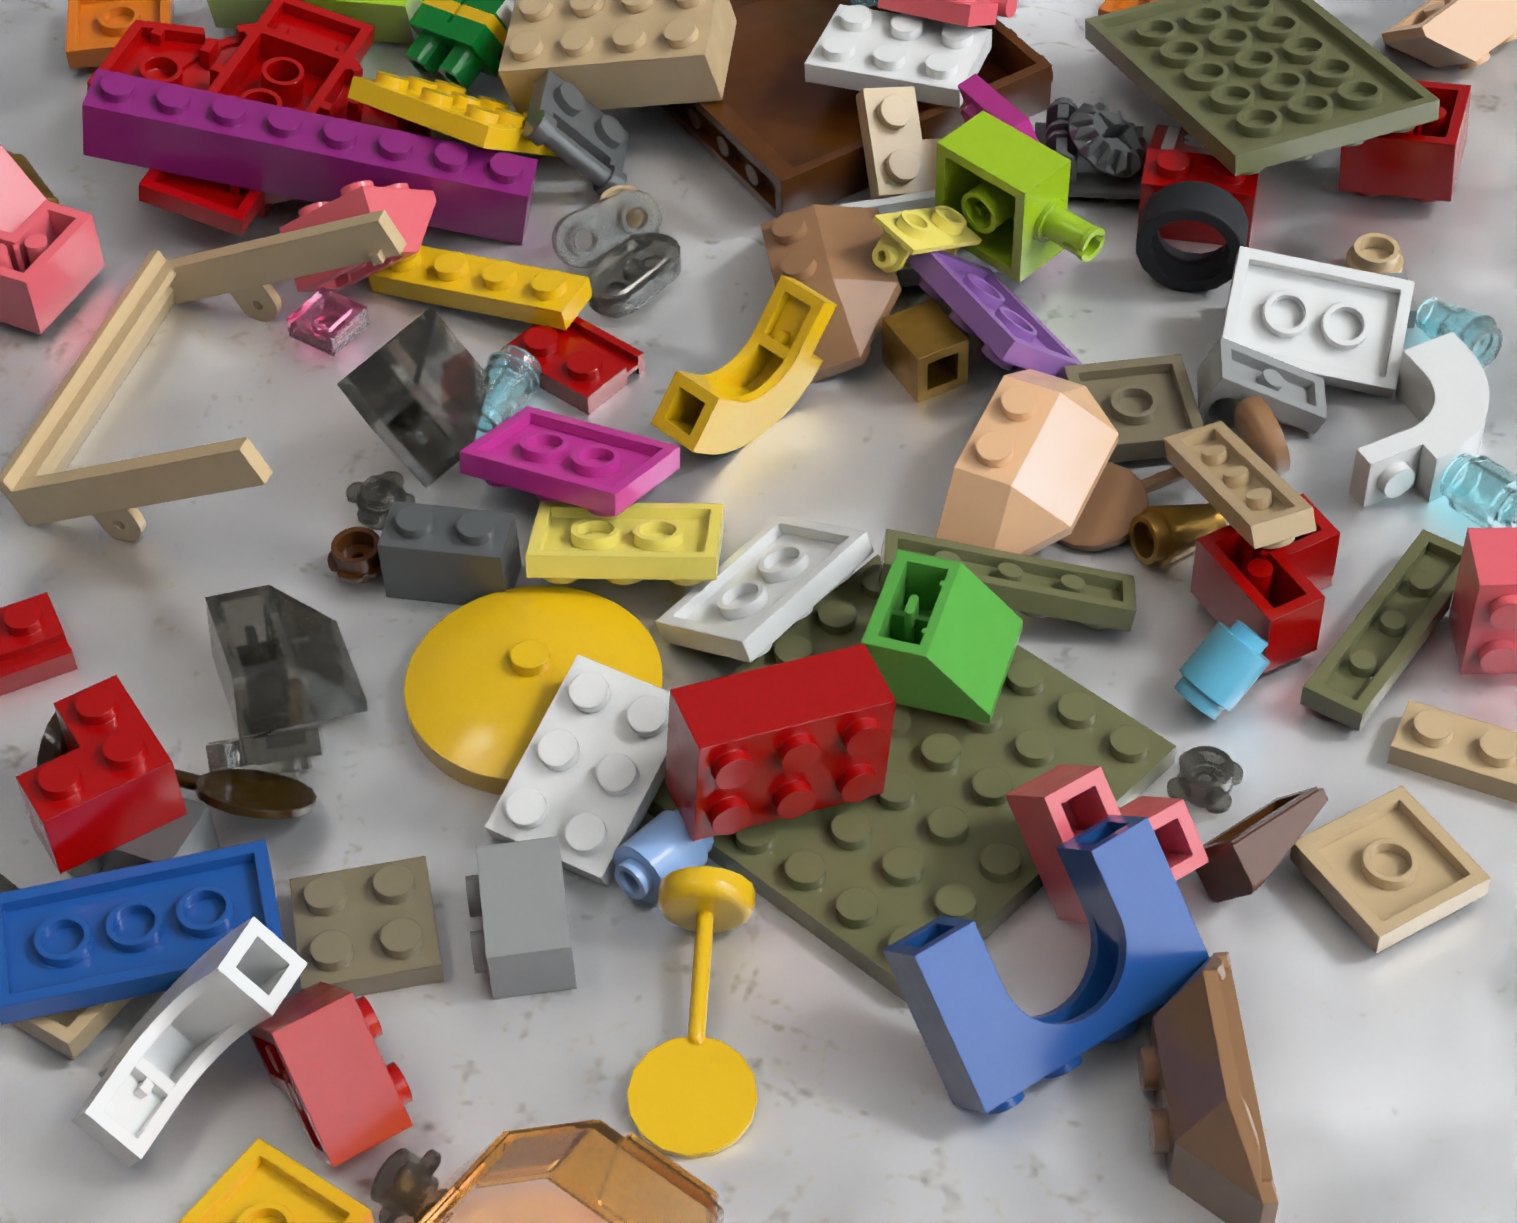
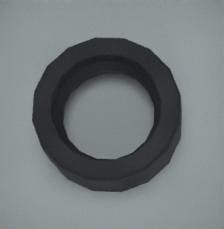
M1197 181L1169 184L1151 195L1142 209L1136 238V255L1142 269L1156 282L1169 288L1196 293L1217 289L1232 279L1239 247H1246L1249 221L1242 204L1228 191L1211 183ZM1181 220L1199 221L1215 228L1225 238L1226 244L1215 251L1201 254L1184 252L1170 246L1160 236L1159 229L1171 222Z

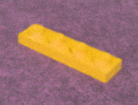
M420 246L418 253L368 276L372 292L563 330L570 326L593 296L590 280L587 276L427 246Z

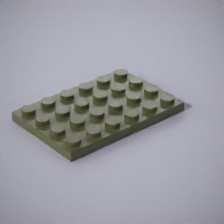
M1157 0L1085 19V38L1235 176L1240 174H1257L1266 167L1291 160H1307L1316 153L1342 146H1358L1367 139L1381 135L1409 132L1415 126L1439 119L1440 99L1314 0Z

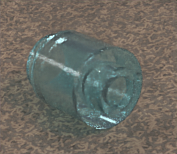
M1464 453L1455 458L1447 467L1440 482V493L1447 498L1449 507L1482 528L1517 527V475L1485 455L1474 457L1469 453Z

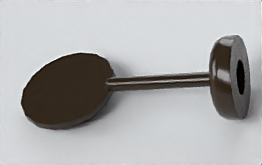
M56 711L43 734L37 757V767L69 752ZM175 769L179 787L195 791L199 800L213 808L230 814L260 819H286L312 812L316 805L317 796L311 787L299 780L281 774L252 769H224L198 775Z

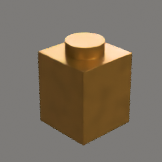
M934 299L882 318V362L917 403L968 383L969 339Z

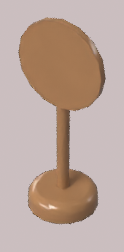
M1256 394L1240 401L1234 409L1233 419L1237 436L1279 476L1290 471L1291 462L1288 446L1277 418L1262 397ZM1108 462L1072 533L1056 543L1073 550L1095 552L1120 545L1130 538L1129 527L1131 520L1135 516L1140 515L1143 509L1149 505L1147 494L1182 480L1185 477L1173 466L1140 480L1131 470Z

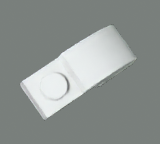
M1454 332L1403 350L1395 395L1419 419L1420 423L1356 449L1349 493L1363 508L1387 498L1398 497L1412 488H1415L1430 503L1453 490L1473 468L1479 454L1490 400L1489 384L1484 369L1477 357Z
M254 916L242 923L203 954L141 1018L98 1072L101 1080L71 1121L125 1166L129 1167L143 1158L179 1103L199 1077L240 1036L273 1016L308 963Z

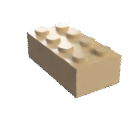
M515 0L498 73L516 112L522 115L523 112H528L535 80L548 69L564 82L571 83L577 87L583 97L599 110L721 101L737 20L730 0Z

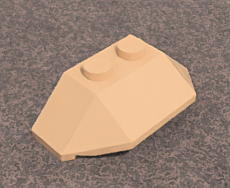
M1428 0L1391 28L1389 27L1381 35L1385 45L1433 67L1458 64L1461 70L1470 69L1489 60V52L1496 46L1506 44L1517 38V0Z
M1026 369L1003 376L954 466L935 538L1030 556L1072 533L1119 441V433L1085 385L1033 369Z

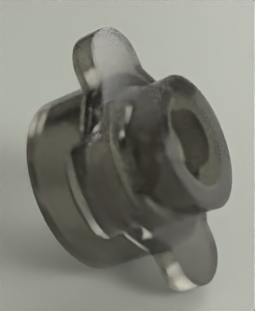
M387 471L381 475L371 476L364 482H354L346 490L347 500L355 503L358 508V521L373 530H383L393 501L416 503L415 497L412 494L406 493L403 488L404 478L402 474L395 471Z
M1198 746L1183 752L1179 757L1180 767L1177 777L1170 779L1167 783L1168 796L1170 798L1184 799V802L1188 801L1197 807L1206 808L1208 812L1213 814L1228 811L1232 804L1230 796L1232 788L1243 780V769L1241 766L1232 761L1227 753L1212 746Z
M401 1148L387 1158L377 1172L370 1191L371 1199L382 1206L379 1213V1222L394 1223L398 1217L405 1214L409 1217H416L427 1209L434 1199L439 1186L438 1178L433 1176L441 1162V1154L430 1149L420 1158L408 1149Z

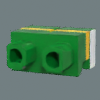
M424 0L408 22L418 37L406 52L405 57L420 74L433 78L439 70L448 82L466 88V91L480 72L497 78L500 65L498 55L504 49L514 3L511 0Z

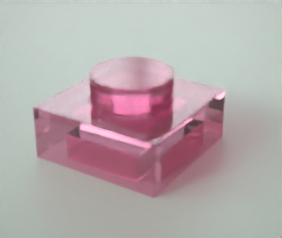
M324 287L320 288L286 318L290 337L333 357L370 324L367 306Z

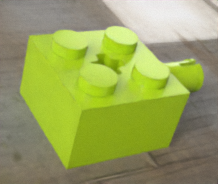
M981 111L937 142L935 206L944 205L958 211L966 219V226L982 239L980 244L961 247L962 249L977 256L1017 282L1023 281L1064 249L1076 255L1081 261L1089 262L1097 256L1105 242V238L1102 237L1105 235L1103 228L1091 224L1068 210L1070 159L985 111Z

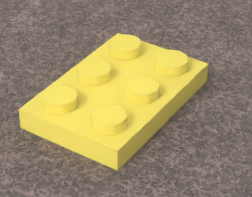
M540 501L525 554L526 578H544L547 582L554 584H568L578 579H607L609 582L618 585L634 584L641 580H670L672 583L682 586L697 585L705 580H717L724 533V504L633 503L616 517H605L591 514L586 508L565 502Z

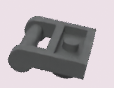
M548 69L534 82L523 136L536 146L544 144L590 180L594 184L593 190L600 196L604 191L613 186L625 185L627 175L622 171L629 133L624 130L617 119L604 114L584 98L577 87L571 83L564 82Z

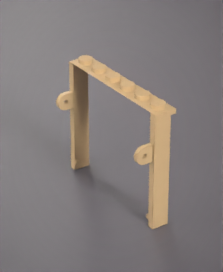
M385 209L169 260L165 259L159 249L150 251L1 471L0 491L29 526L93 515L109 535L121 541L133 542L139 539L146 527L145 518L137 507L266 485L273 471L248 437L68 471L66 469L174 305L230 293L243 312L249 317L263 322L271 321L277 316L282 307L281 298L271 283L370 261L373 265L383 264L388 257L401 255L407 243Z

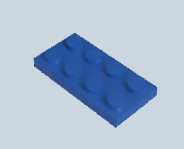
M266 839L0 893L1 1025L167 991L212 946L253 916L284 942Z

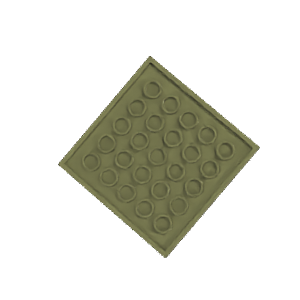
M876 555L848 580L841 583L814 605L812 612L794 623L774 641L767 653L754 659L751 663L744 662L730 675L861 644L884 586L879 585L881 556ZM1017 644L990 724L896 704L884 793L870 796L860 802H846L807 812L797 818H783L744 828L734 834L713 836L714 843L712 844V850L708 853V858L724 869L741 874L753 884L757 894L905 1001L882 951L883 949L941 915L974 920L984 941L1043 886L1005 794L1060 764L1101 766L1117 806L1120 808L1138 798L1175 763L1176 745ZM665 778L647 810V813L654 818L665 810L674 811L677 809L666 786Z

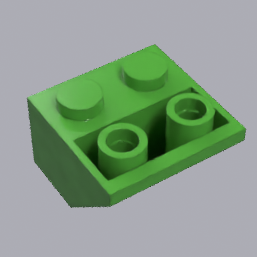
M898 549L861 644L864 643L892 692L896 704L990 724L1023 630V620L962 562Z

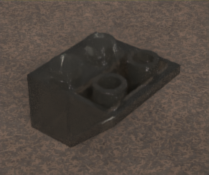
M430 307L337 383V385L370 428L422 485L427 488L460 461V450L475 441L490 377L436 311Z
M271 585L205 597L212 656L239 738L368 711L365 694L337 621Z

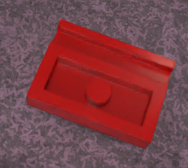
M578 316L566 330L533 324L501 349L503 367L587 415H590L627 385V377L633 372L640 374L645 370L644 352Z
M47 592L0 608V696L78 669L72 649L67 642Z

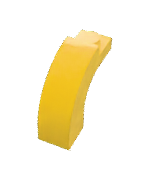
M781 275L755 330L741 351L729 363L712 373L700 375L676 370L650 424L696 453L723 454L748 445L779 422L799 400L811 383L823 362L813 352L837 304L798 280Z

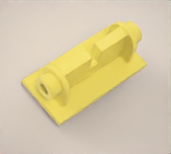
M944 205L874 215L872 219L884 230L872 252V259L877 267L887 273L910 268L911 265L907 262L910 254L916 255L943 250L956 255L960 247L978 245L982 241L978 235L966 226L967 221L962 214Z

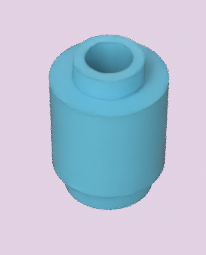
M1238 619L1231 628L1218 622L1179 669L1183 676L1174 688L1197 709L1215 720L1224 708L1231 711L1271 663L1262 654L1268 643Z

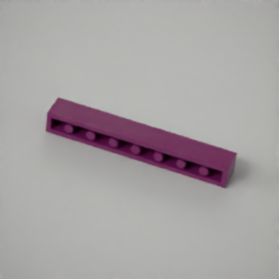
M99 68L95 72L82 104L83 155L314 203L331 202L341 197V188L358 181L371 180L374 186L377 187L407 183L409 189L434 191L436 204L428 226L522 245L532 206L538 159Z

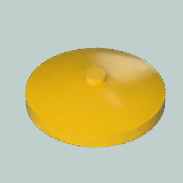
M548 585L523 586L506 589L505 592H494L477 598L459 607L439 621L422 639L411 657L404 681V698L412 735L427 759L443 773L477 790L502 795L577 655L579 654L664 689L662 663L655 641L643 624L629 611L605 597L576 588Z

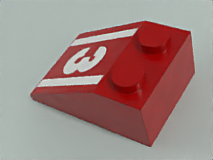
M1157 124L1148 146L1142 176L1138 227L1142 209L1151 195L1163 187L1183 181L1206 182L1228 191L1242 204L1249 221L1246 247L1249 248L1260 172L1253 175L1240 174L1235 176L1185 129L1178 126ZM1181 220L1168 223L1159 229V234L1163 239L1216 245L1226 244L1225 238L1215 228L1199 221Z

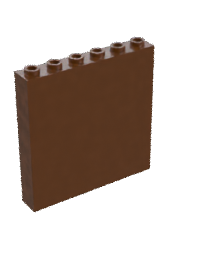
M730 0L737 24L722 100L660 106L774 218L813 204L829 205L868 188L869 181L856 95L860 91L805 82L804 63L840 4L848 6L863 5L872 10L896 14L903 13L877 8L878 0ZM997 18L995 25L975 26L992 29V48L977 75L1028 118L1047 110L1050 105L1051 83L1053 81L1052 64ZM917 101L922 139L944 138L965 123L961 115V109L966 107L964 101L960 108Z

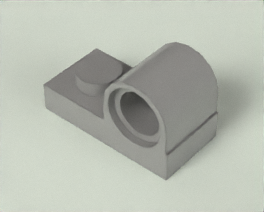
M1223 337L1217 340L1198 368V409L1204 426L1222 421L1236 434L1233 420L1234 409L1240 401L1255 394L1264 399L1277 418V421L1281 424L1292 425L1315 434L1327 420L1323 377Z

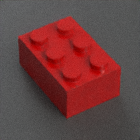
M864 643L670 689L665 783L692 841L717 835H730L744 828L783 818L793 819L807 812L846 802H860L870 796L884 793L896 700Z

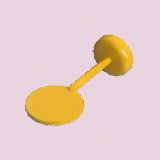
M710 866L685 867L672 871L661 879L657 901L663 916L674 925L695 932L688 1036L672 1038L649 1050L634 1068L627 1090L630 1119L642 1139L663 1154L684 1159L714 1156L736 1144L751 1126L758 1103L754 1073L743 1056L724 1042L705 1037L713 933L725 932L740 927L750 919L755 906L756 891L753 884L741 874L724 868Z

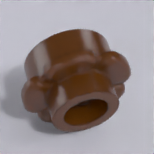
M351 527L338 533L332 540L331 551L327 558L329 569L337 572L338 578L342 581L356 584L369 582L382 573L377 548L380 539L379 535L366 527Z

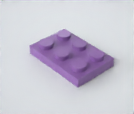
M943 250L909 255L907 262L921 276L918 281L919 286L930 296L947 303L953 309L949 315L951 320L964 331L978 336L985 343L981 349L982 352L998 366L1010 370L1013 365L1021 367L1022 370L1033 369L1063 379L1064 366L1082 364L989 268Z

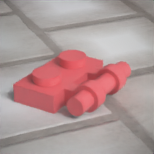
M878 0L877 8L965 27L995 25L997 16L1013 17L1016 12L1017 1Z

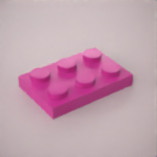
M526 406L459 451L460 473L483 479L488 485L494 487H512L533 493L543 501H562L588 509L591 514L605 517H616L680 469V446Z

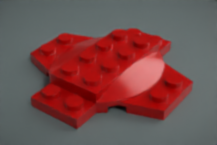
M272 0L256 23L236 25V36L220 40L210 37L205 38V31L202 27L135 19L98 67L103 70L121 72L132 76L179 84L190 88L431 137L430 128L347 98L353 76L363 77V68L359 63L374 42L375 26L300 0ZM95 72L87 81V92L92 82V79L95 75ZM149 169L139 183V201L241 237L255 216L265 218L274 203L295 199Z

